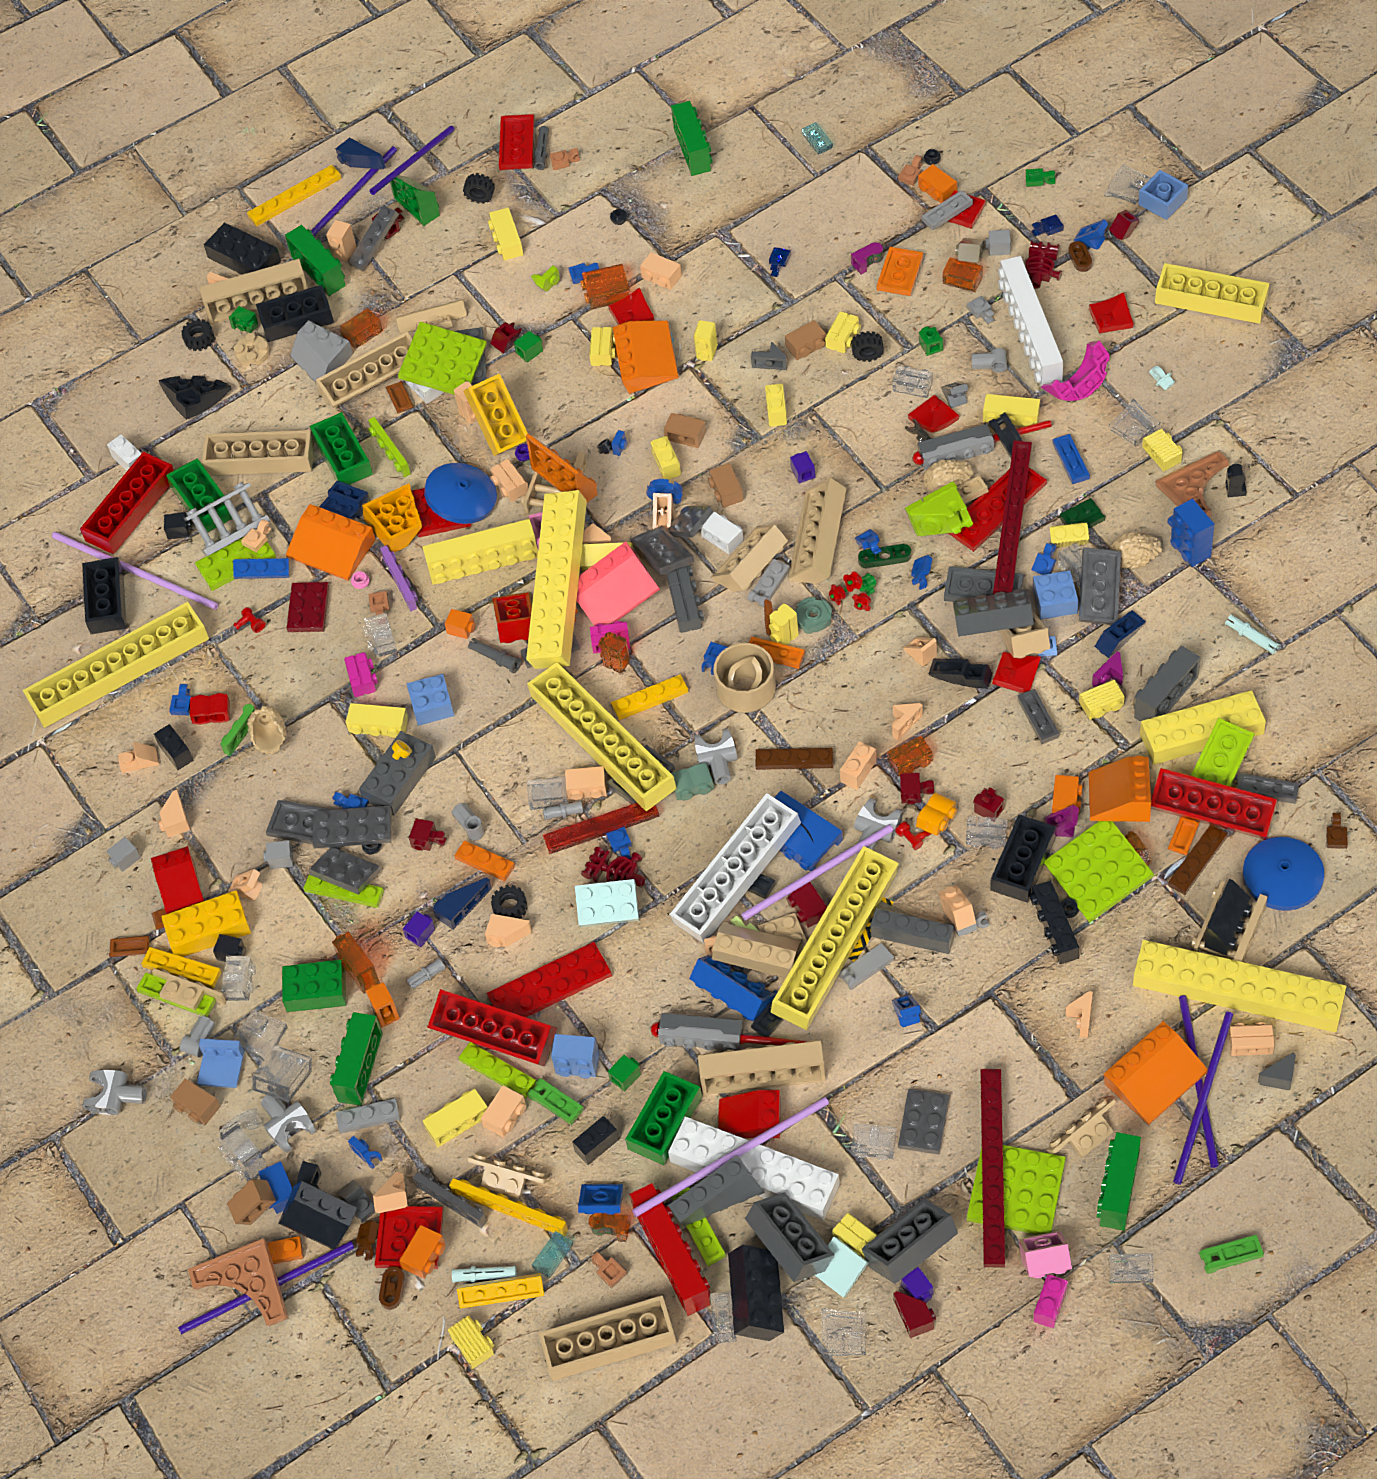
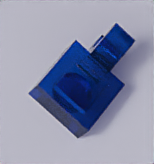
M1055 214L1041 219L1040 222L1033 223L1034 230L1031 232L1035 237L1043 233L1049 236L1063 231L1064 225Z
M773 248L769 258L770 270H772L771 276L778 277L780 267H786L791 256V250Z

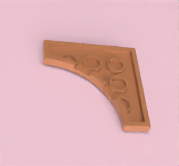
M1219 451L1214 452L1156 480V487L1176 506L1193 498L1206 515L1210 517L1212 516L1211 509L1203 499L1204 489L1217 472L1229 466V461Z
M264 1238L188 1269L191 1283L195 1290L210 1286H227L248 1295L261 1311L265 1323L269 1327L289 1319L267 1240Z

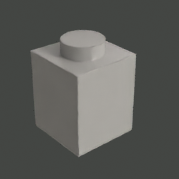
M1010 230L989 231V238H985L986 249H989V256L1010 255Z
M126 837L107 850L110 857L108 859L109 863L113 868L118 867L122 872L141 858L137 849Z
M289 840L266 843V851H263L264 862H268L270 870L293 867V849Z

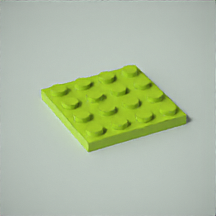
M419 322L398 373V379L455 395V388L464 382L472 383L487 341Z
M1098 821L1047 858L1044 863L1068 896L1076 901L1077 907L1089 923L1155 876L1113 821Z
M1003 1145L1004 1228L1036 1235L1052 1232L1066 1157ZM982 1146L967 1213V1221L983 1224Z

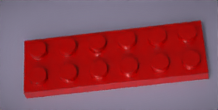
M1031 468L1028 471L1024 505L1047 484V479ZM1010 469L988 488L989 492L981 495L967 508L973 525L969 528L962 527L961 532L958 534L948 533L973 552L1002 526Z
M592 942L486 994L493 1007L528 1017L612 977V973L595 942Z

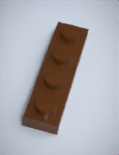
M833 748L756 749L755 767L756 770L833 768Z
M1210 824L1169 880L1168 886L1186 895L1225 842L1228 834Z

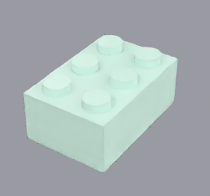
M634 879L575 886L580 927L640 921Z

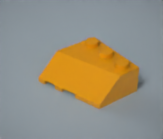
M410 483L362 505L365 522L372 527L373 532L384 546L387 545L390 552L393 551L395 553L407 547L422 528Z

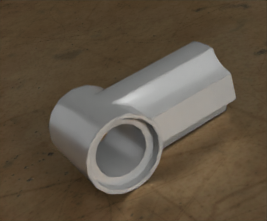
M997 348L992 350L991 353H973L972 369H992L994 372L1005 371L1007 369L1006 351Z
M465 803L457 804L451 811L453 817L466 831L470 840L481 839L484 835V829L480 818L475 816Z
M199 1016L190 1034H186L183 1037L180 1050L200 1058L203 1055L199 1047L200 1038L208 1039L215 1027V1023L208 1017Z

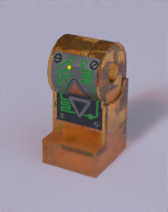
M594 1213L589 1217L588 1223L594 1235H616L618 1241L627 1242L630 1227L628 1215Z

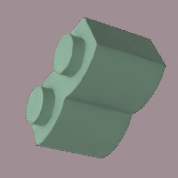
M706 763L697 764L688 769H681L671 773L675 780L676 790L674 792L677 800H689L694 795H705L714 789Z

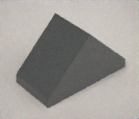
M1294 1052L1260 1072L1258 1083L1263 1086L1290 1091L1296 1058Z

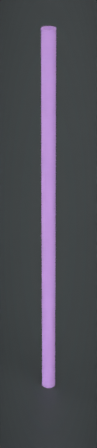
M53 532L52 534L53 539L101 560L114 558L60 533ZM120 560L123 570L214 610L218 608V603Z
M823 1097L632 1209L634 1216L638 1217L711 1174L734 1156L740 1157L829 1104L827 1098Z

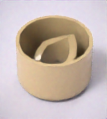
M739 643L727 647L716 658L714 663L716 692L723 705L736 712L748 713L763 708L771 701L776 688L774 664L770 654L765 649L751 643ZM751 678L755 680L748 691H737L734 687V684L740 679Z

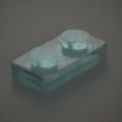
M816 122L801 129L803 136L818 155L833 148V143Z
M555 1231L532 1263V1268L550 1278L574 1245L573 1241Z

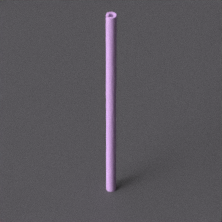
M890 824L761 901L741 914L743 919L746 921L858 853L863 846L868 847L891 833L893 828Z

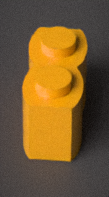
M935 792L927 805L920 811L916 827L938 836L941 831L944 832L946 830L948 821L950 819L953 820L956 816V802Z

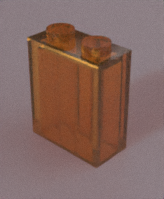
M623 264L582 273L583 280L580 281L582 291H586L584 293L586 304L589 303L591 310L613 304L630 294Z
M348 931L337 936L332 941L338 960H342L345 970L361 992L364 994L371 986L380 984L374 965Z

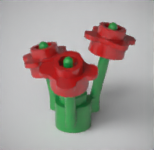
M853 571L850 575L845 574L843 576L846 588L843 589L840 585H831L829 596L837 605H841V600L846 598V592H853L854 589L867 592L866 594H854L852 599L856 609L870 611L871 599L869 596L875 592L874 587L877 584L873 575L868 573L861 577L856 571Z

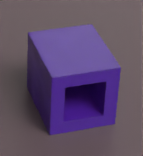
M807 451L790 457L791 469L799 484L816 478L815 466Z
M416 912L403 928L405 938L419 947H422L435 931L433 919L429 915H422L419 912Z
M919 1267L901 1279V1287L908 1296L925 1303L932 1299V1295H934L933 1286Z

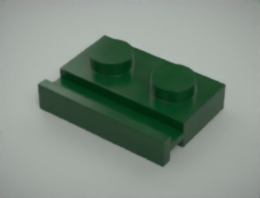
M1091 498L1059 515L1064 525L1087 523L1088 529L1105 521L1106 517Z

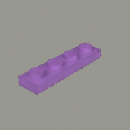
M387 545L381 547L383 560L410 612L416 610L418 598L414 590L410 591L411 585L408 578H403V569L400 564H396L397 558L394 552H390Z

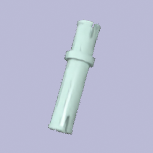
M1233 614L1228 617L1234 623L1226 620L1225 625L1239 632L1240 636H1245L1272 655L1276 653L1277 650L1271 646L1278 649L1280 644L1250 627L1248 622H1242Z
M471 1266L468 1269H452L453 1283L465 1281L476 1283V1281L516 1277V1266L487 1268Z

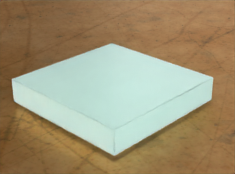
M833 1237L828 1247L834 1253V1257L826 1271L815 1276L839 1295L846 1297L869 1262L840 1239Z

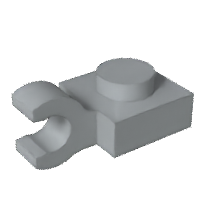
M982 296L967 303V309L976 319L982 317L987 324L994 321L991 317L994 315L991 311V305Z
M980 911L974 915L976 924L959 931L954 926L957 935L969 934L977 930V926L980 928L988 927L989 923L986 919L981 921L987 918L985 911Z

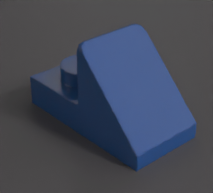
M1103 219L1082 227L1074 241L1082 242L1085 246L1098 250L1105 240L1103 235L1108 223Z
M911 994L892 1000L901 1027L920 1022V1006Z

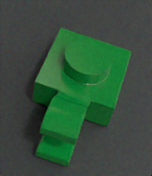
M1043 168L1025 169L1026 187L1043 186V182L1050 185L1056 184L1055 171L1053 170L1043 172Z

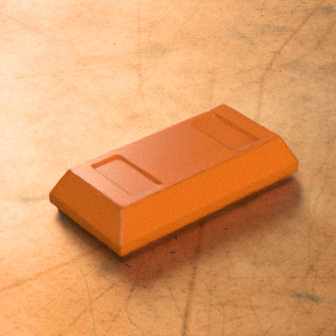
M1180 817L1168 850L1187 855L1200 822Z

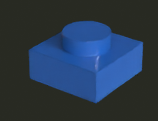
M617 431L612 441L613 455L620 456L622 451L626 449L628 440L625 437V431Z

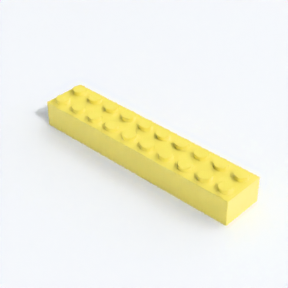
M579 490L544 494L526 660L534 669L549 668L556 662L561 667L570 666L587 504L586 499Z
M186 602L29 686L23 692L45 728L205 642L209 637L204 625L190 604Z
M557 662L527 683L531 697L600 766H604V770L645 811H648L676 790L674 776Z
M865 846L862 847L772 1001L771 1013L805 1030L809 1028L872 918L876 907L895 878L899 865L898 862Z
M1147 940L1142 941L1133 978V986L1179 997L1185 995L1187 999L1331 1032H1337L1346 985Z

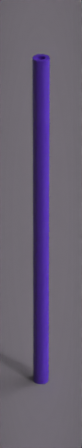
M449 126L388 174L369 190L370 194L375 195L454 131V127Z
M394 146L382 156L384 163L397 152ZM370 169L312 228L313 236L341 210L379 169Z
M1182 995L1179 997L1187 1045L1198 1057L1187 996ZM1202 1078L1195 1084L1198 1099L1203 1086ZM1206 1102L1201 1119L1210 1167L1216 1168L1219 1166Z
M1228 1011L1225 1012L1174 1176L1173 1183L1181 1185L1233 1018V1013Z
M350 1241L277 1277L279 1286L354 1249L352 1242ZM243 1294L179 1326L178 1329L182 1335L252 1299L248 1295Z

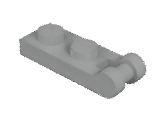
M773 559L755 588L749 593L748 600L751 602L756 601L760 606L764 607L765 599L771 600L790 571V566Z

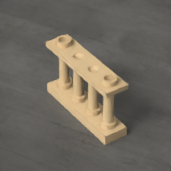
M578 452L576 459L567 460L584 474L587 467L586 453ZM534 472L526 495H523L522 506H524L526 514H529L532 506L543 507L544 500L535 499L537 491L544 493L561 492L556 487L541 485L542 477Z
M1221 881L1219 888L1215 887L1211 898L1214 900L1198 937L1194 936L1191 948H1194L1193 951L1195 952L1203 949L1231 960L1244 962L1266 908L1268 897L1260 894L1257 901H1250L1252 915L1243 920L1245 922L1244 934H1237L1235 937L1238 939L1236 944L1239 945L1237 951H1229L1227 956L1205 948L1204 938L1207 926L1224 891L1225 882Z

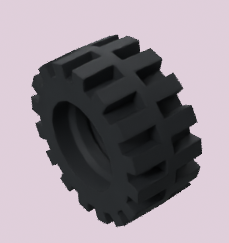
M484 174L468 175L463 187L464 196H467L468 200L471 199V202L476 201L478 204L479 202L482 204L488 203L492 199L495 183H493L492 179H489L490 177H485Z
M193 319L191 323H186L187 326H183L181 335L185 346L189 350L193 349V351H196L198 349L202 351L203 348L206 350L207 346L210 347L212 345L211 342H214V333L208 321L206 322L204 319L202 321L200 319L194 321ZM197 333H203L199 337H193Z
M866 331V333L860 332V335L856 334V337L852 338V355L858 361L866 362L868 360V362H872L871 360L875 361L877 357L880 358L883 355L884 346L880 334Z
M505 885V888L499 887V891L496 890L494 892L495 895H492L491 906L495 915L522 919V915L526 914L528 908L527 900L521 888L518 887L516 889L515 885L511 887ZM508 899L517 901L513 908L506 909L501 907L502 903Z

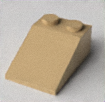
M1033 611L1034 625L999 630L1009 653L1014 658H1024L1028 654H1040L1050 649L1048 628Z

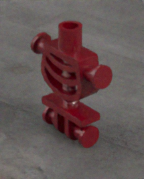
M1031 240L1029 258L1026 260L1025 268L1034 289L1040 288L1042 281L1050 282L1052 277L1060 281L1062 271L1054 270V261H1057L1059 244L1051 245L1048 242L1047 246H1045L1042 241L1034 243Z
M600 847L594 848V854L589 857L591 862H586L585 870L581 871V875L584 878L591 879L593 876V881L596 883L603 871L606 872L607 882L618 881L619 877L621 878L620 881L634 879L636 886L642 888L646 880L645 876L637 874V862L642 861V857L638 853L633 852L631 859L624 856L617 857L608 865L611 858L610 851L606 850L605 852ZM612 874L614 875V881L610 879Z

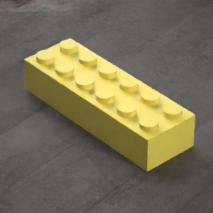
M1164 263L1156 288L1155 303L1260 324L1268 298L1270 283Z
M530 519L422 546L432 585L538 558V549Z
M1252 690L1141 721L1140 735L1153 765L1203 751L1218 718L1254 733L1255 736L1264 734L1266 721Z

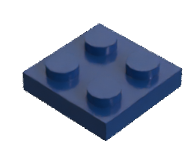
M582 1184L578 1202V1213L589 1215L594 1213H606L609 1215L620 1213L624 1192L623 1184Z

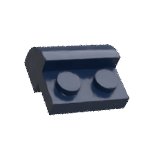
M336 481L328 490V497L319 507L352 520L355 518L360 519L363 515L362 505L368 503V492Z

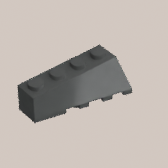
M881 901L875 909L871 922V937L949 954L954 939V926L914 917Z
M736 1155L668 1206L679 1222L687 1226L713 1213L728 1209L732 1205L742 1203L765 1192L742 1160Z

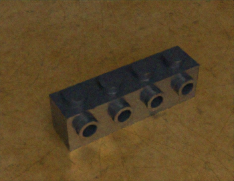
M1052 881L1032 886L1030 900L1037 909L1039 922L1043 923L1045 937L1047 940H1050L1053 956L1057 957L1059 964L1079 959L1080 947Z

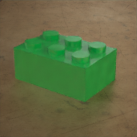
M342 960L282 966V1002L286 1011L296 1012L346 1006V972Z

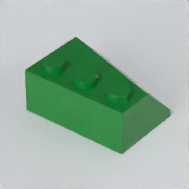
M398 175L390 182L393 198L423 226L440 216L435 192L406 176Z

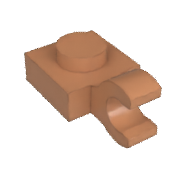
M573 148L568 153H566V150L550 154L553 170L570 167V162L580 161L578 148Z
M915 155L911 166L905 165L898 176V181L912 186L915 185L923 164L920 162L922 160L921 156Z
M387 591L368 594L371 613L376 612L378 624L386 623L384 610H389Z
M598 1252L591 1256V1262L599 1268L596 1271L597 1275L611 1289L627 1275L626 1271L612 1257L606 1261Z

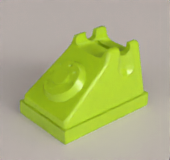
M953 481L923 497V502L920 499L905 507V511L917 536L946 533L958 534L961 532L962 527L969 528L973 525L967 507Z

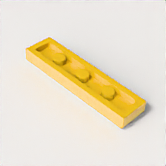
M680 674L611 702V706L620 721L688 693V688Z
M149 947L141 963L144 968L150 970L164 969L171 975L183 976L190 982H200L209 988L215 987L222 973L220 968Z
M541 1273L458 1285L457 1294L461 1309L544 1296Z

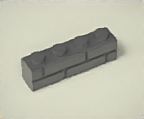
M691 565L680 567L666 574L681 633L701 629V621H704L703 612L698 610L697 607L700 606L699 596L694 595V591H697L695 580L690 578L693 576Z

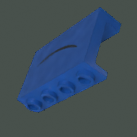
M780 791L774 798L798 813L801 821L780 851L789 860L793 859L802 869L813 871L816 869V864L834 844L839 846L843 841L842 830L783 791Z

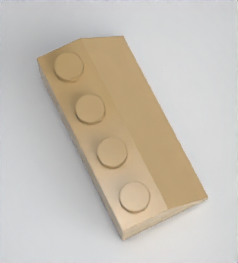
M775 524L756 527L711 578L733 592L746 591L751 586L752 580L762 574L761 570L772 562V558L784 549V545L788 540Z
M722 922L714 943L712 960L786 978L795 964L800 941Z

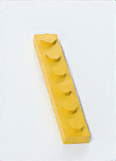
M330 165L248 211L247 215L257 227L342 179L341 174L333 165Z
M453 1178L449 1185L452 1194L460 1195L467 1200L562 1237L566 1236L568 1231L567 1224L559 1216L554 1215L552 1217L539 1208L531 1209L521 1201L513 1202L503 1194L498 1193L495 1195L490 1193L485 1187L479 1186L477 1188L464 1179L459 1181Z

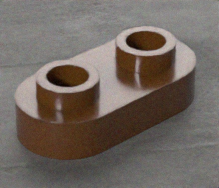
M1079 241L1072 242L1068 247V254L1075 269L1080 272L1090 270L1092 258L1085 244Z
M389 1267L382 1276L379 1301L382 1307L388 1310L397 1308L402 1298L405 1277L402 1270L398 1267ZM392 1278H398L396 1282H391ZM390 1297L394 1298L392 1302H387Z

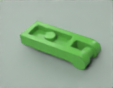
M246 704L243 707V713L240 718L233 723L231 730L222 738L220 744L224 754L231 756L249 732L248 719L251 713L255 711L252 704Z
M541 1078L536 1081V1086L526 1093L531 1100L539 1103L570 1125L574 1123L584 1110L582 1105ZM542 1090L546 1091L543 1095H540Z
M1257 1235L1201 1250L1199 1255L1201 1260H1204L1206 1273L1211 1274L1223 1268L1262 1258L1264 1253ZM1217 1255L1219 1260L1213 1262L1212 1257Z

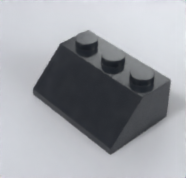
M1232 879L1228 880L1206 929L1204 944L1205 948L1226 956L1230 949L1234 950L1238 940L1235 937L1237 933H1242L1245 922H1243L1244 917H1249L1252 910L1250 905L1251 897Z
M301 1181L293 1187L278 1224L334 1250L350 1227L357 1207Z

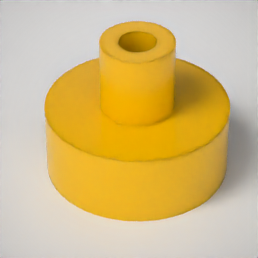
M396 740L392 745L394 751L392 757L396 760L400 757L407 758L412 752L411 748L401 740Z

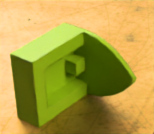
M553 265L542 276L538 274L531 275L534 283L544 291H549L560 280L558 268Z

